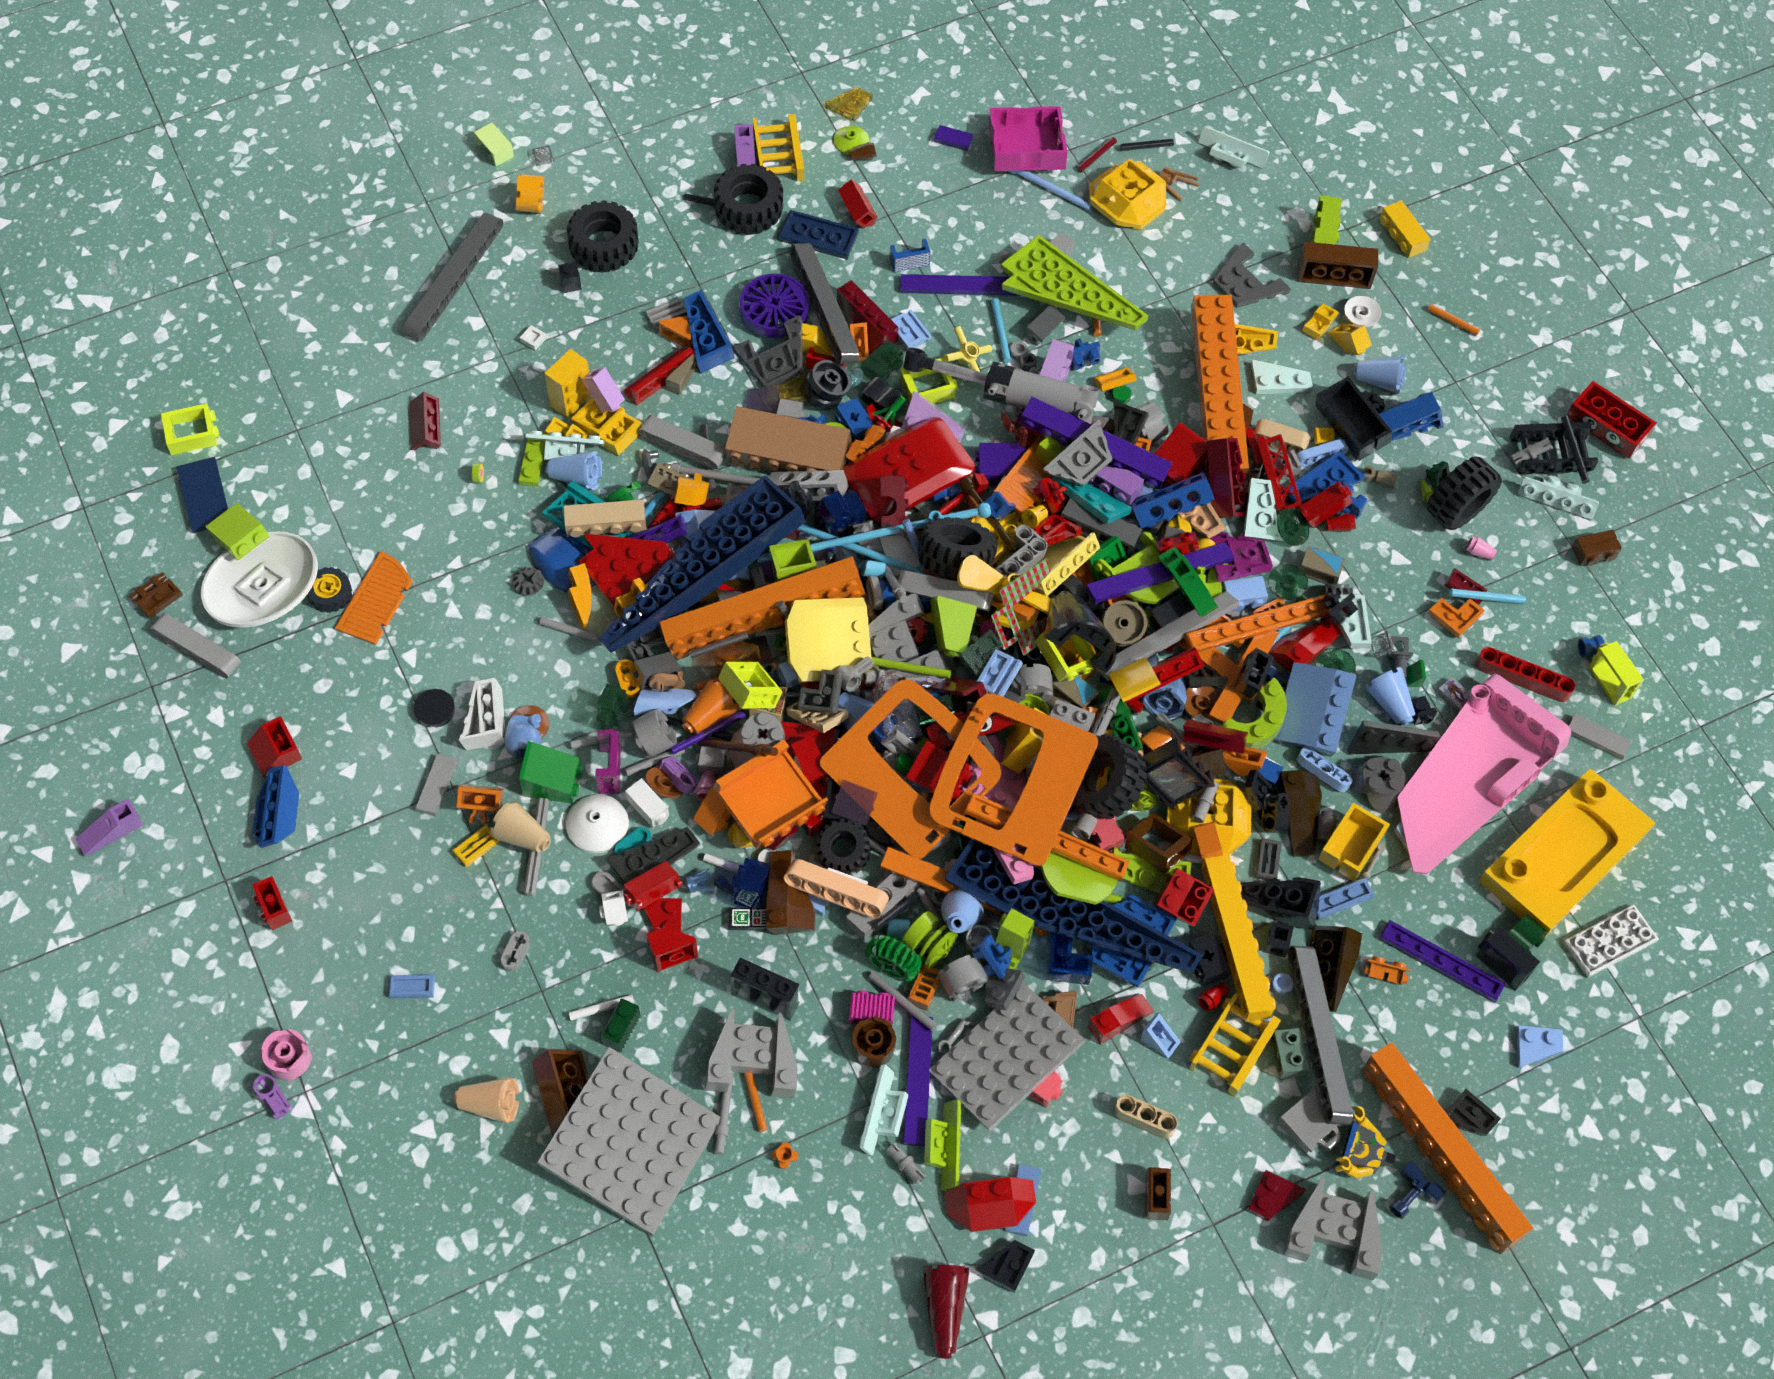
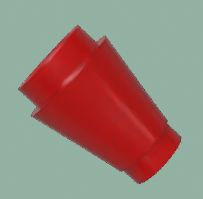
M1345 513L1327 519V531L1351 532V530L1356 529L1354 514Z
M1220 983L1201 992L1197 999L1199 1006L1207 1012L1215 1010L1229 994V988L1226 984Z

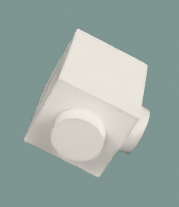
M623 890L601 894L603 905L599 906L601 919L605 918L606 924H611L612 926H619L627 922Z

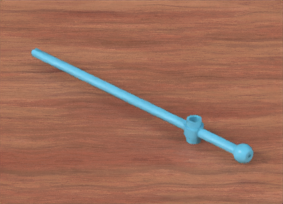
M981 503L977 508L942 515L939 511H932L928 519L911 522L915 530L924 528L930 521H934L937 518L957 517L965 519L974 516L987 518L991 515V509L988 503ZM903 524L818 542L810 544L812 552L906 531ZM770 553L763 554L757 558L758 563L771 561Z
M805 524L796 529L822 540L836 537ZM855 543L840 546L900 570L931 576L922 571V565L915 567Z

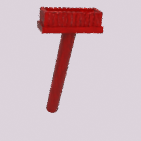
M975 473L972 477L976 487L975 491L982 497L989 482L984 473ZM961 492L938 511L942 515L947 514L964 501L967 495Z

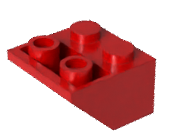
M281 716L262 724L247 742L264 778L267 777L266 774L269 769L281 765L288 767L302 760L299 750Z
M1175 868L1171 870L1153 906L1177 918V920L1194 927L1214 889L1184 871Z

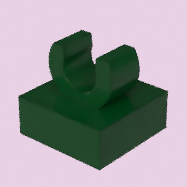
M1445 461L1434 464L1431 469L1425 470L1427 478L1431 480V486L1435 488L1450 473L1449 465Z

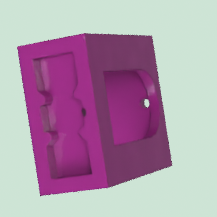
M612 729L597 731L600 752H610L609 768L596 769L595 771L598 793L620 794L621 744L619 732Z

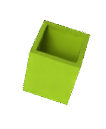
M809 539L769 546L774 582L817 569Z
M942 596L931 597L930 606L938 650L944 651L943 655L953 658L965 654L977 606Z

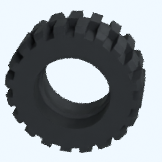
M745 163L740 164L738 167L735 165L730 170L727 169L722 173V176L718 177L714 186L715 214L723 225L726 224V228L734 229L736 233L741 234L745 232L746 235H751L753 232L758 234L762 233L764 229L765 231L770 229L771 225L774 226L782 215L783 186L780 179L771 170L767 171L766 167H758L756 164L746 165ZM743 194H754L763 200L755 204H743L736 201L735 198Z
M601 200L599 203L594 201L590 205H583L581 210L577 209L573 213L574 216L570 217L569 224L567 225L569 250L579 265L583 264L584 268L589 270L592 268L596 272H600V270L610 272L611 269L618 270L620 266L627 265L629 260L635 257L639 247L637 222L633 218V214L626 207L618 206V203L612 201L611 203H607L605 200ZM600 231H610L617 234L615 238L604 242L589 239L592 234Z
M1470 457L1469 460H1465L1462 464L1455 467L1434 489L1429 497V501H1427V510L1446 529L1456 530L1461 528L1464 524L1470 522L1472 518L1476 517L1497 494V490L1501 487L1502 483L1501 475L1482 457Z
M957 517L937 518L934 521H930L923 528L918 559L926 570L928 569L931 574H936L942 579L946 578L951 581H957L961 563L970 555H975L993 568L998 543L994 534L990 533L986 527L983 528L979 523H973L971 520H962Z
M1103 734L1096 736L1098 738V746L1072 804L1095 818H1105L1107 820L1113 819L1114 816L1119 817L1123 815L1125 810L1129 811L1133 807L1132 804L1134 802H1138L1140 799L1139 795L1145 788L1143 784L1147 779V773L1144 772L1146 771V764L1143 761V756L1137 749L1114 735ZM1114 763L1113 774L1109 782L1103 788L1096 791L1099 775L1107 766Z

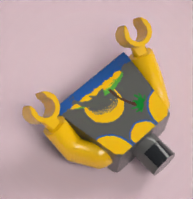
M1352 1107L1355 1111V1114L1353 1113V1120H1356V1123L1353 1122L1349 1128L1342 1157L1336 1158V1161H1339L1340 1164L1335 1167V1170L1337 1172L1343 1171L1354 1179H1359L1375 1174L1380 1164L1392 1168L1396 1155L1384 1151L1386 1139L1382 1137V1134L1367 1119L1362 1107Z

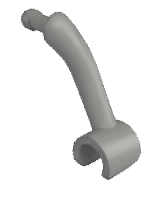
M965 1019L961 1020L949 1038L939 1043L938 1053L940 1054L941 1047L946 1046L948 1051L951 1050V1045L963 1031L964 1025L975 1027L976 1022L965 1021Z

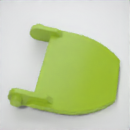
M1143 532L1140 534V539L1147 548L1114 568L1105 560L1099 559L1096 561L1095 569L1100 571L1106 578L1159 563L1157 541L1150 532ZM1174 580L1126 595L1141 602L1157 604L1180 588Z
M1113 847L1112 854L1121 857L1122 851H1118L1117 847ZM1052 851L1047 862L1041 866L1045 881L1056 895L1091 904H1098L1109 897L1118 881Z

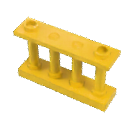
M788 114V122H785V124L757 126V120L754 117L752 127L759 167H764L763 161L794 160V163L790 166L769 167L766 170H771L774 174L793 173L796 174L797 181H804V165L795 114ZM786 131V133L790 134L787 138L759 139V134ZM792 146L789 152L762 154L761 147Z
M1237 993L1234 994L1232 999L1227 997L1221 1007L1224 1012L1200 1050L1195 1049L1189 1058L1192 1062L1189 1068L1191 1071L1195 1069L1198 1063L1228 1081L1227 1084L1230 1087L1227 1093L1234 1097L1281 1021L1275 1016L1272 1017L1270 1022L1267 1020L1265 1022L1262 1020L1248 1021L1260 1029L1259 1031L1262 1035L1259 1039L1256 1037L1253 1039L1228 1024L1224 1020L1230 1011L1244 1019L1241 1007L1235 1004L1239 996ZM1219 1028L1248 1045V1049L1252 1050L1249 1056H1242L1214 1039ZM1208 1046L1238 1063V1066L1241 1068L1238 1074L1234 1072L1232 1074L1204 1057L1203 1054Z

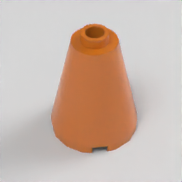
M714 679L707 682L683 717L682 721L684 724L682 726L689 734H697L732 715L739 709V704L733 703L732 695L721 682L713 683Z

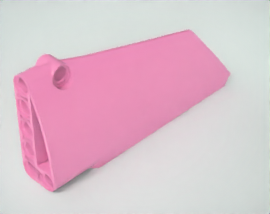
M1498 674L1491 675L1481 685H1476L1472 688L1470 697L1462 710L1397 797L1413 873L1427 875L1531 784L1538 777L1541 769L1568 745L1571 736L1569 726Z

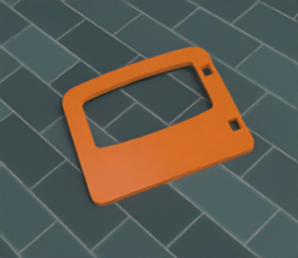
M901 680L894 684L822 756L820 766L910 856L922 859L951 829L945 828L933 820L930 814V803L912 789L885 762L868 741V736L906 699L913 702L933 718L955 740L964 724L919 684L912 680ZM978 738L969 756L981 769V775L949 807L951 811L963 816L967 815L964 812L974 788L979 783L982 784L985 788L979 793V796L984 797L998 783L1001 777V768L998 761ZM955 818L952 824L956 826L961 820ZM935 830L939 835L929 843L925 838Z
M986 694L979 698L949 754L930 804L931 817L937 824L961 833L966 837L1015 856L1032 865L1042 866L1047 862L1096 751L1098 738L1093 733L1000 695ZM993 713L1005 716L1044 734L1039 754L1027 784L1011 816L1001 830L981 824L955 813L949 808L955 786L966 759L984 724ZM955 818L966 822L963 829L952 824ZM1015 844L1027 848L1025 854L1014 851Z

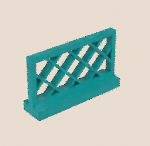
M572 481L568 484L567 490L542 512V516L566 532L564 506L569 505H563V501L569 498L575 503L573 505L606 502ZM561 510L562 516H553L550 514L552 511ZM621 532L618 535L606 533L605 536L629 537L633 532ZM583 535L574 537L592 550L594 549Z

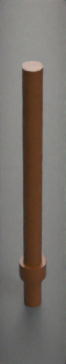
M706 738L698 742V745L703 747L755 753L757 756L762 757L767 755L776 756L778 754L777 748L761 743L752 745Z

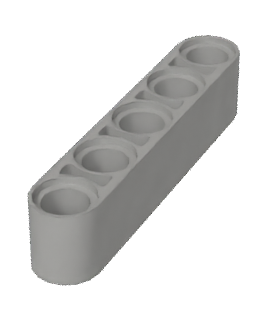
M649 415L638 430V433L644 439L712 469H718L727 456L725 448L720 444L653 415Z
M905 570L900 571L898 583L904 587L908 594L915 593L918 596L930 599L931 597L942 596L975 605L977 609L990 611L994 593L963 588L956 581Z
M163 613L150 627L151 632L155 636L225 678H229L241 664L240 659L236 655L166 613Z

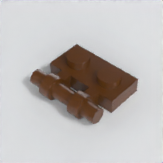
M163 572L157 576H152L148 583L142 587L138 586L134 589L135 592L129 595L133 602L138 600L136 602L138 607L149 619L183 596L180 589L170 579L166 580L167 577Z

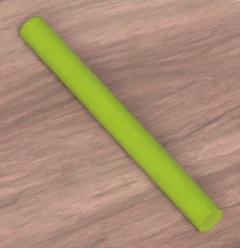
M871 657L874 666L950 678L951 670Z

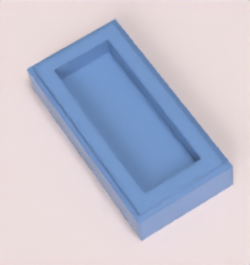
M390 976L389 998H434L435 976Z

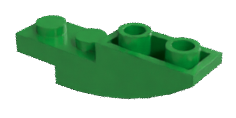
M1176 547L1158 556L1161 564L1177 583L1181 593L1200 618L1218 608L1199 575Z
M1114 685L1099 691L1103 703H1105L1110 689H1116ZM1120 698L1116 707L1117 712L1112 716L1109 723L1116 737L1139 751L1143 747L1128 705Z

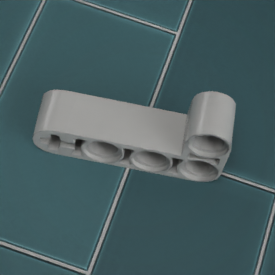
M1020 525L1016 528L1013 542L1018 548L1017 552L995 569L1005 577L1013 573L1022 575L1045 557L1048 546L1047 542L1026 525Z

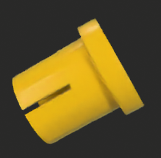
M1043 505L1026 509L1022 513L1024 524L1030 528H1035L1048 517V511Z

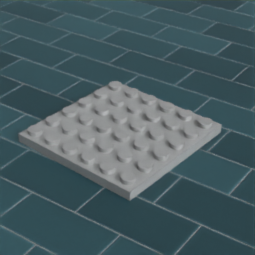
M608 1047L536 1164L653 1236L716 1130V1126L719 1125L720 1116Z

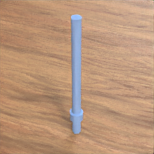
M1027 170L1009 171L1013 174L1021 175L1088 211L1092 208V205Z

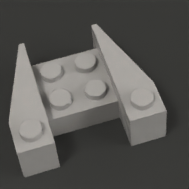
M917 594L908 595L906 603H901L899 600L895 601L868 625L870 644L876 658L948 670L940 650H935L921 656L907 621L926 614ZM880 667V669L885 671V675L890 674L888 676L893 678V680H898V676H900L901 680H904V676L923 675L921 673Z
M731 1009L707 1065L705 1091L727 1092L730 1085L731 1072L772 1075L771 1097L793 1098L797 1090L798 1068L782 1013L778 1014L775 1027L734 1024L735 1009Z
M1322 1177L1287 1235L1283 1256L1306 1262L1311 1255L1313 1241L1354 1252L1351 1275L1373 1281L1379 1274L1383 1252L1374 1191L1370 1190L1364 1198V1204L1323 1193L1326 1178Z

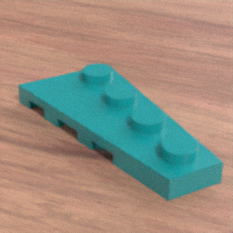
M1051 475L1053 481L1058 482L1060 488L1066 486L1067 490L1064 491L1066 495L1105 524L1123 518L1132 511V507L1088 483L1082 487Z

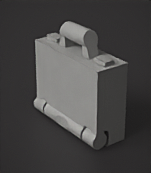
M1317 1086L1277 1121L1279 1126L1289 1134L1306 1154L1308 1152L1311 1153L1318 1145L1330 1151L1343 1140L1338 1130L1342 1125L1326 1124ZM1332 1132L1334 1136L1325 1142L1323 1139Z

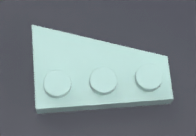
M1251 360L1250 364L1256 394L1312 392L1313 385L1310 372Z
M1250 478L1243 536L1282 542L1283 538L1276 514L1271 480Z
M1340 595L1341 598L1339 599V602H1341L1348 595ZM1355 595L1352 601L1358 610L1350 617H1347L1340 610V614L1346 620L1338 627L1350 648H1370L1372 642L1365 595Z

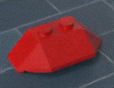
M1006 1177L968 1182L944 1192L946 1215L970 1232L1016 1227L1036 1205L1033 1180Z

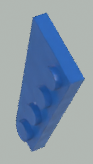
M1339 451L1297 480L1296 485L1303 505L1338 481L1342 485L1348 482L1352 486L1363 482L1366 476ZM1288 493L1286 499L1291 504L1297 503L1295 496Z

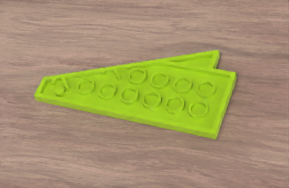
M1040 235L1036 236L1001 264V270L1010 276L1009 279L1002 283L1003 290L1135 331L1148 321L1149 315Z

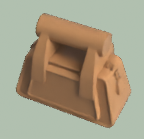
M1068 991L1057 993L1055 996L1050 997L1042 996L1041 999L1048 1006L1054 1007L1053 1010L1073 1028L1077 992Z

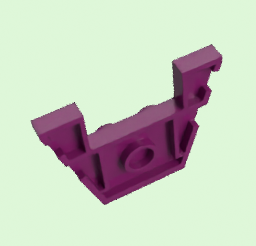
M1220 532V534L1210 538V540L1215 542V545L1226 542L1235 556L1234 561L1231 562L1232 565H1215L1214 573L1217 582L1272 570L1273 564L1264 540L1241 535L1239 538L1230 537L1226 532Z

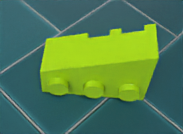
M1320 195L1313 219L1311 242L1338 243L1342 198Z
M1011 908L1008 915L1004 913L999 922L1000 927L997 931L996 944L1000 943L1002 947L1009 946L1012 953L1009 956L1011 962L1008 969L1015 970L1030 945L1034 920Z

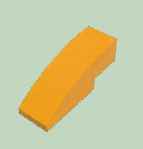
M584 563L569 569L568 576L573 587L569 588L568 598L580 628L586 630L591 609V585Z

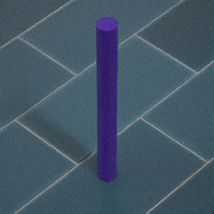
M741 710L672 746L670 750L674 755L746 718Z

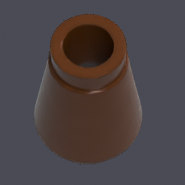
M867 142L850 150L852 160H873V157H877L874 142Z

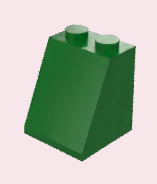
M528 741L519 776L523 797L547 798L550 801L573 804L574 796L577 797L579 793L578 778H582L584 766H581L580 758Z

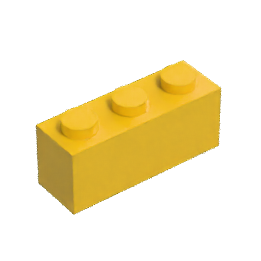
M1401 200L1383 207L1380 222L1389 231L1390 236L1398 243L1401 251L1408 258L1427 251L1431 239Z

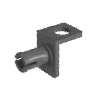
M1390 636L1391 648L1388 649V659L1394 660V672H1398L1396 668L1401 667L1406 678L1407 660L1413 656V652H1409V638ZM1394 642H1402L1404 650L1402 652L1395 651L1393 649Z

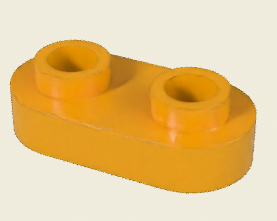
M630 660L619 661L616 664L615 671L621 692L627 698H636L639 696L641 689L633 675V672L637 671L634 663ZM635 688V690L629 691L628 689Z

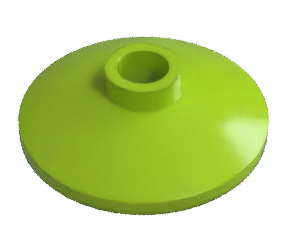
M857 126L842 127L834 135L835 147L845 154H850L851 149L869 142L867 132Z

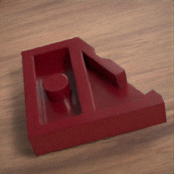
M1265 1170L1247 1212L1269 1221L1295 1199L1302 1196L1306 1189Z

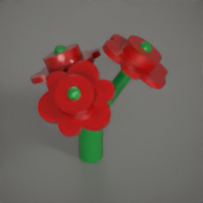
M900 395L891 407L879 411L873 404H870L866 407V413L874 425L881 426L886 432L891 431L893 425L902 428L903 423L898 422L895 419V415L906 399ZM888 412L884 418L878 416L880 414Z

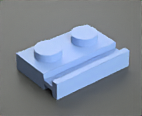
M911 309L908 313H902L891 319L899 327L898 339L906 349L909 347L915 348L923 344L924 341L931 340V334Z
M995 649L977 681L983 682L987 692L1004 697L1023 663L1021 660H1017Z

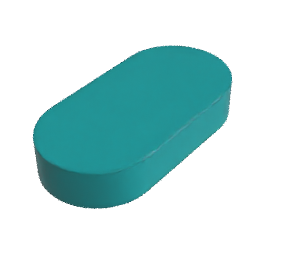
M645 827L634 829L615 844V856L623 853V851L631 848L634 849L646 842L652 841L651 832Z

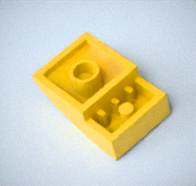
M593 397L571 418L573 423L589 435L600 436V440L605 442L603 447L617 456L640 435L638 430L641 427V422L638 419L626 414L625 409L621 406L614 412H601Z

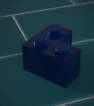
M838 490L821 498L819 516L830 534L835 531L836 533L841 532L846 526L852 523L854 525L858 524L865 518L866 509L855 490L844 496Z
M745 858L744 864L739 865L737 875L733 876L731 883V896H734L735 905L756 910L760 909L770 874L769 863Z
M1051 932L1046 980L1089 985L1092 976L1093 955L1072 953L1073 938Z

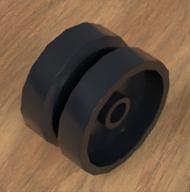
M819 361L814 365L802 384L803 394L813 406L824 410L833 409L849 391L851 379L843 366L835 361Z

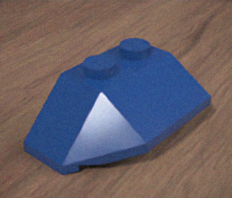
M285 765L268 770L267 778L262 783L257 795L252 836L260 848L277 844L295 832L299 791Z

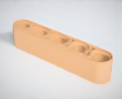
M801 859L793 860L784 875L785 883L793 888L872 918L881 916L889 900L888 895L880 889Z

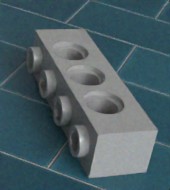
M844 470L772 472L769 476V479L780 489L798 480L801 490H804L805 495H812V501L842 500L848 488Z
M890 872L886 879L882 878L876 884V888L884 891L889 897L881 916L872 918L849 909L846 914V925L863 941H866L876 931L873 928V923L913 892H916L922 884ZM894 883H901L903 886L900 887V888H897V887H894L893 884H894Z

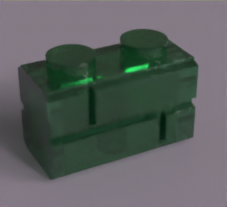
M888 340L861 362V372L870 380L875 376L887 380L893 370H898L902 367L904 353Z

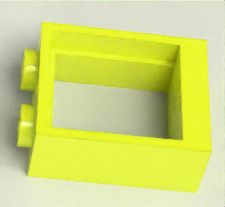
M944 358L935 359L945 362ZM904 368L900 369V382L909 403L911 402L913 392H918L913 379L937 372L924 369L921 372H912ZM942 373L946 386L920 392L919 394L933 404L955 398L958 385L956 380L952 379L950 375Z
M208 403L161 413L166 445L171 455L218 445L216 437H220L217 425L214 426L213 423L217 421L214 410L210 411ZM203 418L206 419L207 432L176 438L174 425Z
M1045 631L1036 639L1037 646L1059 682L1066 679L1071 681L1082 672L1085 675L1094 670L1090 659L1095 653L1090 644L1079 636L1073 634L1070 639L1083 662L1069 668L1055 644L1044 637Z
M1617 641L1610 644L1608 642L1602 644L1598 648L1597 654L1592 657V662L1588 667L1614 706L1632 699L1644 681Z
M725 662L718 677L742 709L775 708L782 694V690L759 662ZM744 681H749L753 687H748Z

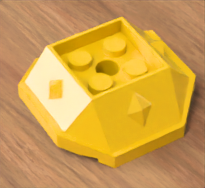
M1128 159L1121 164H1115L1089 183V204L1115 225L1141 230L1166 209V181L1141 161L1135 162Z
M1187 777L1186 779L1182 780L1181 782L1170 788L1169 791H1172L1175 788L1183 785L1184 783L1192 780L1193 777ZM1214 780L1219 784L1213 798V806L1209 807V810L1214 814L1207 813L1204 823L1196 822L1191 818L1198 803L1197 798L1202 794V791L1174 806L1173 810L1167 805L1166 821L1193 838L1189 854L1201 855L1193 826L1214 821L1223 855L1231 856L1234 851L1250 838L1251 804L1246 792L1232 781Z

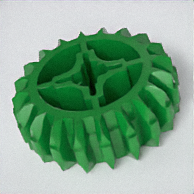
M875 935L868 942L865 956L872 966L884 974L897 980L901 979L902 981H912L918 975L922 961L915 950L910 949L903 942H899L896 938L892 939L889 936L885 937L884 935Z

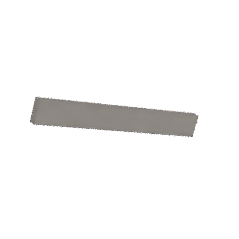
M1226 591L1214 598L1218 605V608L1202 618H1200L1195 610L1187 613L1116 655L1113 666L1107 673L1098 668L1097 671L1110 681L1111 679L1108 674L1143 657L1148 659L1185 638L1186 633L1199 630L1239 607V601Z

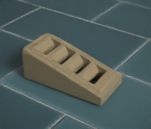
M691 355L666 378V389L677 395L682 393L697 368L694 355Z

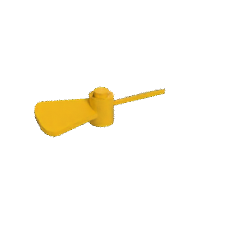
M970 555L961 563L957 581L963 588L994 593L1003 602L999 590L1020 575L1013 573L1005 577L975 555ZM1031 591L1022 599L1027 604L1048 614L1051 602L1048 596Z

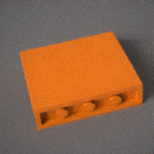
M785 740L772 746L778 749L776 756H756L716 780L713 786L715 793L756 849L761 846L764 848L775 841L774 838L779 835L781 837L787 835L796 824L798 826L803 825L812 814L815 816L819 815L825 810L824 806L828 801L827 797L823 800L788 754L787 749L789 745Z

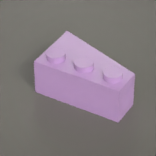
M1053 339L1038 375L1065 382L1071 369L1074 346Z
M913 392L902 429L907 430L930 418L939 417L944 420L961 444L965 428L925 399L921 394Z

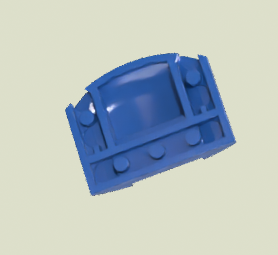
M556 525L529 545L532 561L537 570L541 571L548 582L566 593L567 590L569 591V588L573 587L568 576L569 569L581 565L579 560L592 550L572 536L567 537L566 532ZM589 575L590 585L592 589L597 584Z
M1132 894L1127 896L1128 900L1121 903L1117 902L1114 905L1116 908L1167 936L1177 918ZM1092 944L1093 964L1137 988L1153 963Z

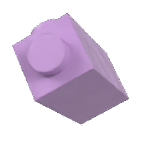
M605 367L592 370L582 379L601 412H614L620 408L619 404L625 400Z

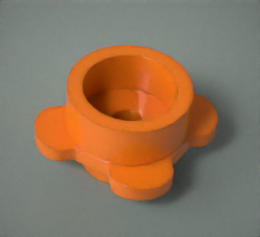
M787 1142L782 1143L771 1154L772 1159L778 1161L781 1169H787L792 1161L798 1160V1153L794 1152Z

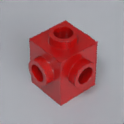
M919 616L907 621L916 645L922 643L923 637H927L928 625H924V619Z

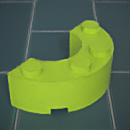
M1275 678L1259 692L1258 700L1263 706L1264 713L1258 720L1245 724L1229 718L1221 726L1248 732L1246 747L1255 749L1264 747L1278 735L1282 728L1287 702L1284 690Z

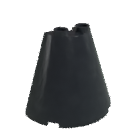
M1068 591L1060 592L1059 595L1051 599L1044 637L1061 647L1073 634L1091 643L1096 654L1090 659L1091 665L1107 673L1113 666L1117 655L1114 638L1083 598Z

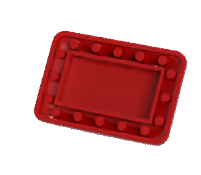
M933 417L879 444L847 464L843 470L849 487L854 494L859 496L858 499L862 500V506L875 523L881 524L880 515L893 513L896 508V502L890 496H880V475H904V479H908V491H905V499H908L909 509L970 476L975 470V465L944 420L939 417Z

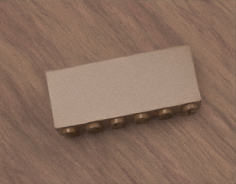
M736 406L725 451L728 463L735 467L747 466L754 471L766 470L770 474L772 472L843 470L848 460L846 454L851 444L850 429Z

